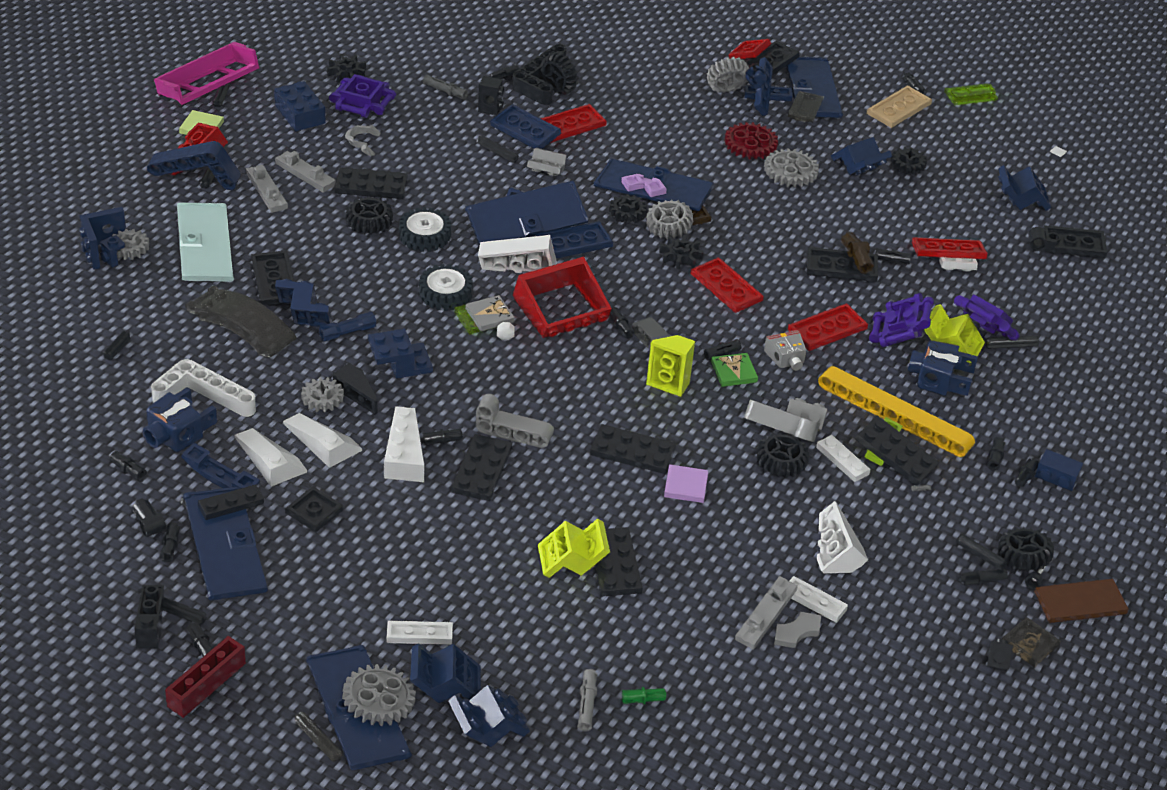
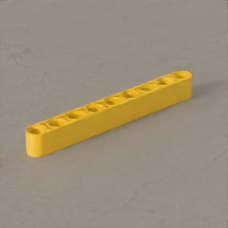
M830 366L818 378V383L824 390L876 416L878 415L882 419L887 417L903 426L902 429L958 457H964L975 444V439L970 433L837 367Z

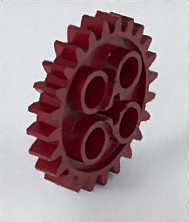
M745 122V125L739 123V126L734 124L733 127H729V130H726L724 141L727 149H731V153L736 152V156L742 155V158L747 156L749 160L751 157H754L757 160L758 157L764 159V156H770V153H774L777 150L778 136H775L776 132H772L771 128L766 129V125L761 127L760 123L755 125L754 122L751 124Z

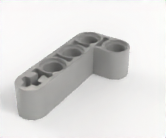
M485 394L476 410V428L481 433L544 448L548 446L554 432V428L550 423L499 411V400L492 394Z
M754 400L749 401L744 415L746 419L811 442L815 441L820 426L818 422Z

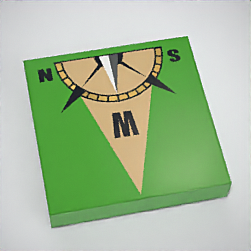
M748 353L712 357L711 363L721 387L758 382V376Z

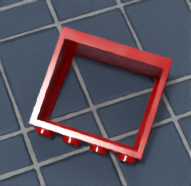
M584 257L521 274L518 276L513 292L515 301L542 338L554 337L559 333L570 332L578 327H587L598 321L604 322L608 319L612 310ZM574 284L594 310L548 324L534 296Z

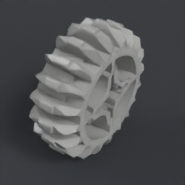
M727 57L719 62L716 61L715 65H711V68L708 69V84L717 93L721 91L723 93H730V91L741 89V86H745L746 82H748L745 75L749 66L744 60L740 58L735 59V57L731 59Z
M672 199L671 201H658L657 205L653 204L652 208H649L646 223L650 233H653L654 236H659L660 239L666 237L667 240L668 236H672L675 239L676 236L681 237L682 234H687V231L691 230L693 213L689 206L685 205V202L680 203L679 200L675 202Z

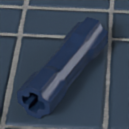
M373 312L358 315L353 319L319 326V335L322 341L325 342L339 338L347 333L377 327V321Z

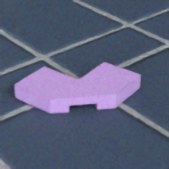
M641 174L622 177V184L628 192L644 188L650 197L666 194V187L660 179L644 178V175Z

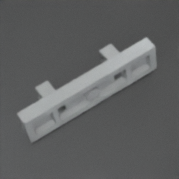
M286 151L275 158V164L323 193L336 184V180L325 174L321 166L313 167L300 159L299 153L296 151L291 153Z
M263 165L246 168L247 176L271 213L288 209L286 200Z
M779 576L735 635V640L754 650L795 594L798 585Z

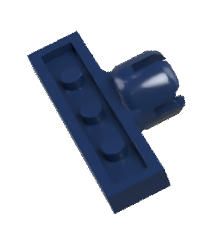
M766 57L760 59L759 66L756 65L757 71L754 67H750L745 75L749 84L756 89L754 107L762 116L768 115L773 67Z

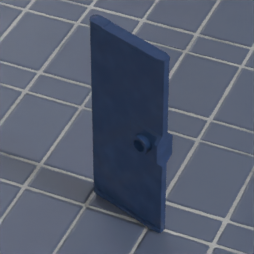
M799 57L787 65L791 82L790 87L794 94L799 116L843 117L828 58Z
M611 158L594 181V187L660 202L665 200L671 201V199L675 202L679 200L680 203L685 202V205L689 206L691 210L699 212L712 191L714 182L671 173L669 169L659 166L650 168ZM641 174L644 175V178L660 179L666 187V194L650 197L644 188L628 192L622 184V177Z
M574 180L465 206V211L469 217L479 247L480 242L535 237V234L588 223L589 221Z
M240 487L183 494L208 599L211 601L268 591L256 547L254 532L251 528L246 509L205 520L198 507V500L240 489Z
M364 645L307 657L306 661L324 702L325 712L329 722L332 723L351 770L405 760L412 756L398 722L394 719L392 720V725H389L387 721L383 722V726H380L378 721L371 725L369 719L363 723L362 716L354 718L355 711L348 712L349 706H344L345 699H342L347 677H351L353 671L358 673L359 667L366 670L367 665L374 669Z

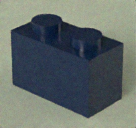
M1046 449L1039 462L1035 477L1072 491L1079 479L1084 463Z

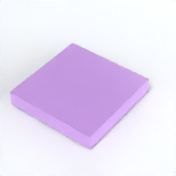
M669 464L664 497L704 503L708 470Z

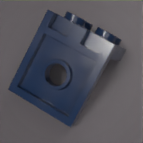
M123 207L79 215L81 221L79 232L81 238H83L81 242L82 251L86 252L87 263H91L93 270L100 268L98 245H101L100 241L112 237L113 234L118 235V231L123 232L126 229ZM105 225H111L109 228L103 229Z

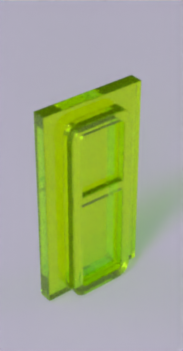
M988 83L945 88L944 90L954 105L998 100L995 94L996 90Z

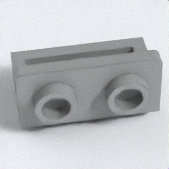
M534 148L533 156L528 160L527 167L532 168V171L535 172L547 171L549 175L558 176L565 169L567 155Z
M800 398L790 399L786 411L820 423L819 432L822 431L825 417H827V408L819 403L812 405Z

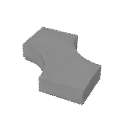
M800 612L795 621L788 624H777L774 645L796 648L797 643L801 639L810 636L817 637L820 630L821 615Z

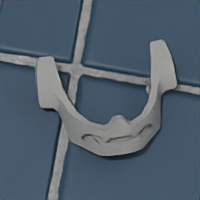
M356 125L346 132L345 137L351 145L361 148V151L369 156H375V153L367 146V143L354 140V136L362 133H370L379 137L380 132L373 125Z

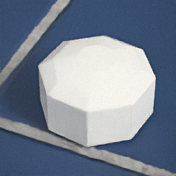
M502 322L497 326V336L501 340L512 339L515 326L510 322Z

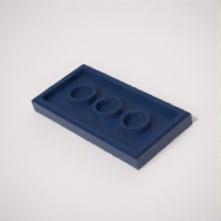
M511 104L490 121L492 127L532 148L543 149L561 134L560 128L514 104Z
M600 221L535 234V236H551L556 259L613 247V241Z

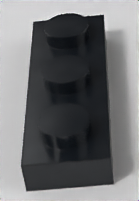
M256 484L198 500V507L205 520L264 504V497Z

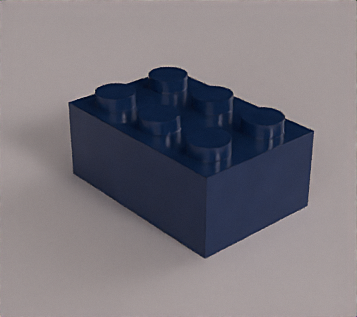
M305 81L274 89L275 106L295 132L326 123L325 106Z

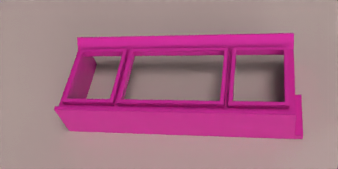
M232 42L155 78L154 82L158 96L163 95L178 100L181 105L259 69L256 51L246 47L244 44ZM234 62L247 65L236 71L225 68ZM215 71L227 74L200 88L189 85ZM180 88H183V89H186V90H189V91H192V92H189V93H187V94H185V95L182 96V93H181V89H180Z

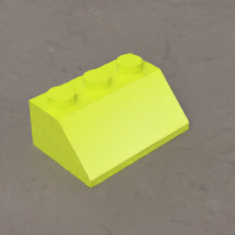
M679 335L652 340L646 385L681 397L690 384L695 341Z

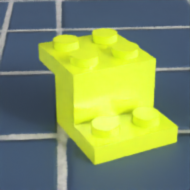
M936 305L930 314V327L924 329L930 340L958 345L959 352L978 356L985 342L969 314L949 319L942 305Z
M596 519L585 530L565 521L538 544L543 575L548 578L553 576L563 566L582 576L610 553L604 522Z

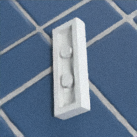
M833 435L817 442L816 448L854 482L870 474V468Z
M795 576L791 578L790 582L798 585L797 591L791 598L794 601L836 623L847 611L848 604Z
M388 621L387 643L451 645L453 622Z

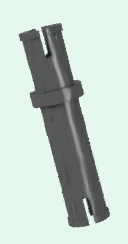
M428 74L423 78L424 85L446 92L449 96H456L462 100L468 97V90L460 88L454 83H447Z

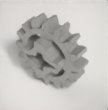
M125 229L123 232L118 231L117 236L125 243V247L117 250V258L124 257V260L130 257L133 260L134 257L140 258V254H146V250H149V238L146 233L142 234L141 230L135 232V229L131 231Z
M319 377L318 381L312 379V383L306 382V387H302L301 399L304 406L308 405L309 410L315 408L316 412L320 409L323 412H326V409L333 411V406L339 407L340 402H343L344 390L341 389V384H337L336 380L329 381L328 377L326 380H323L321 377Z

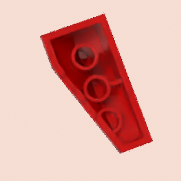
M198 122L185 136V143L180 144L178 148L211 141L219 142L224 147L228 141L218 127ZM175 172V173H170V174H171V175H176V174H178V173H180V172Z

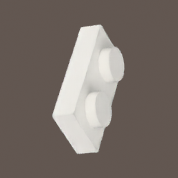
M940 257L939 259L941 267L946 270H977L978 263L976 259Z

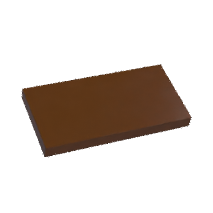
M1114 579L1041 586L1035 589V594L1049 623L1124 615L1129 610Z

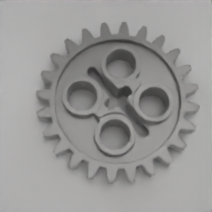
M787 148V151L781 149L780 152L775 150V153H770V156H767L765 160L764 171H766V175L770 176L769 179H775V183L781 182L780 185L785 183L787 187L790 184L793 187H796V185L802 187L803 183L808 185L809 182L813 183V180H816L819 164H817V160H813V156L808 157L809 153L802 154V150L796 152V149L790 151Z
M378 664L375 665V669L367 665L366 670L359 667L358 673L353 671L351 677H347L343 687L342 699H345L344 706H349L348 712L355 711L354 718L362 716L363 723L369 719L371 725L375 721H378L380 726H383L384 721L392 725L393 719L399 723L401 717L407 718V714L412 712L416 691L413 690L414 684H409V677L403 678V672L396 674V668L389 671L387 670V665L383 669H380Z

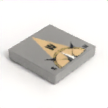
M500 295L466 304L465 309L480 331L495 328L502 322L514 323L515 317Z

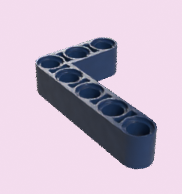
M216 141L155 153L147 166V171L154 176L208 166L221 186L227 190H233L241 177L240 171L224 147Z

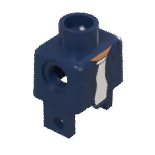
M929 341L925 352L913 350L908 371L919 374L917 386L920 389L946 396L947 391L968 396L972 379L952 373L953 369L974 374L978 356L959 352L958 345Z
M186 387L175 395L168 392L147 408L148 425L143 428L142 433L151 447L158 448L165 444L173 451L179 452L202 439L203 431L217 423L216 407L211 405L201 413H198L192 408L191 389Z

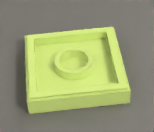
M192 110L180 126L179 133L187 135L198 122L220 128L224 122V117Z

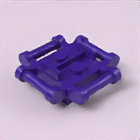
M354 74L351 79L343 78L341 85L335 92L329 95V100L332 103H336L335 110H344L367 118L371 110L377 115H382L388 103L396 97V93L394 90L389 89L390 84L388 82ZM382 96H385V98L380 103V98Z
M917 293L907 299L887 302V311L885 313L875 312L873 315L874 324L869 340L872 343L880 342L882 347L922 336L923 329L929 328L931 324L930 313L934 305V299L931 297L923 299L922 294ZM884 322L883 332H879L881 323Z
M974 294L971 299L961 295L955 297L954 304L957 307H961L965 314L971 315L970 318L980 323V327L992 334L998 331L1003 337H1008L1012 341H1016L1019 338V332L1011 327L1014 320L1003 310Z

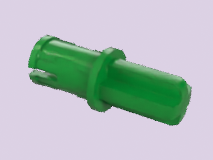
M642 687L636 690H622L623 704L642 703L645 705L646 702L666 700V690L664 688L645 689Z

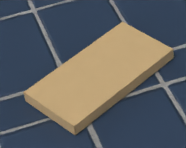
M907 85L868 108L867 114L892 128L931 105L932 99Z

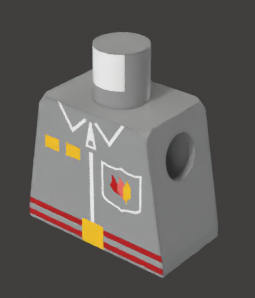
M799 330L766 336L764 351L778 367L785 368L791 366L795 371L803 367L806 348Z

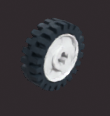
M423 207L422 210L415 208V211L411 209L409 213H404V216H401L399 221L400 240L408 248L413 247L415 251L420 249V252H424V249H427V252H431V249L436 251L438 247L443 248L450 241L451 220H449L448 215L446 216L444 212L440 213L438 209L435 211L434 208L427 210L426 207Z
M440 264V267L434 265L433 269L431 267L427 268V271H424L420 276L419 296L422 302L424 301L426 305L430 304L431 308L436 306V310H441V308H444V311H448V308L455 310L456 307L460 309L462 305L465 306L471 300L473 280L472 276L468 271L465 272L464 268L459 269L457 265L452 267V264H448L447 267L444 264Z

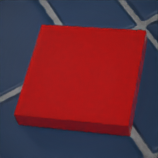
M770 39L744 41L729 53V59L735 57V59L756 58L771 45Z

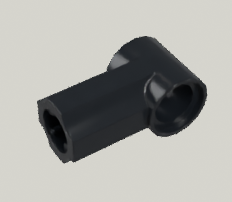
M143 498L136 500L132 506V511L140 523L144 536L149 537L165 531L166 523L162 514L156 513L148 500Z

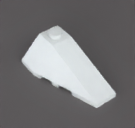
M301 413L283 421V424L329 468L362 451V448L349 436Z
M251 428L235 435L238 443L271 487L307 473V469L298 457L255 429Z
M834 501L819 513L821 539L818 540L820 553L817 554V561L824 574L853 573L856 569L862 567L868 561V558L843 512Z

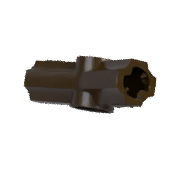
M846 232L841 238V243L847 248L848 256L854 258L858 270L862 274L868 273L874 267L869 255V243L861 241L852 232Z

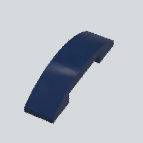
M193 443L182 454L185 462L196 472L221 488L240 487L241 489L260 483V479L246 471L239 474L210 457V451L196 443Z

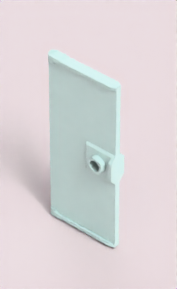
M177 203L182 280L232 282L234 277L227 205L225 203Z

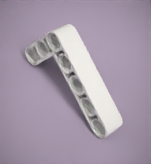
M189 359L179 361L151 385L153 403L168 392L175 395L188 387L241 416L249 417L256 412L255 394L252 391Z

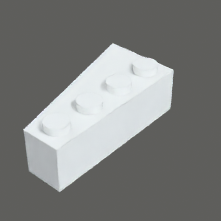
M550 235L480 242L478 257L482 270L505 272L507 269L513 270L515 273H522V271L531 272L557 264Z
M395 406L384 459L385 479L424 482V461L415 408Z

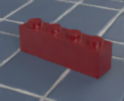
M227 636L165 689L167 707L184 718L246 664L245 646Z

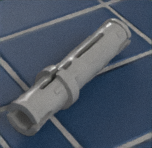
M587 669L583 672V684L580 687L581 702L578 728L581 731H590L592 729L594 699L597 695V672L593 669Z

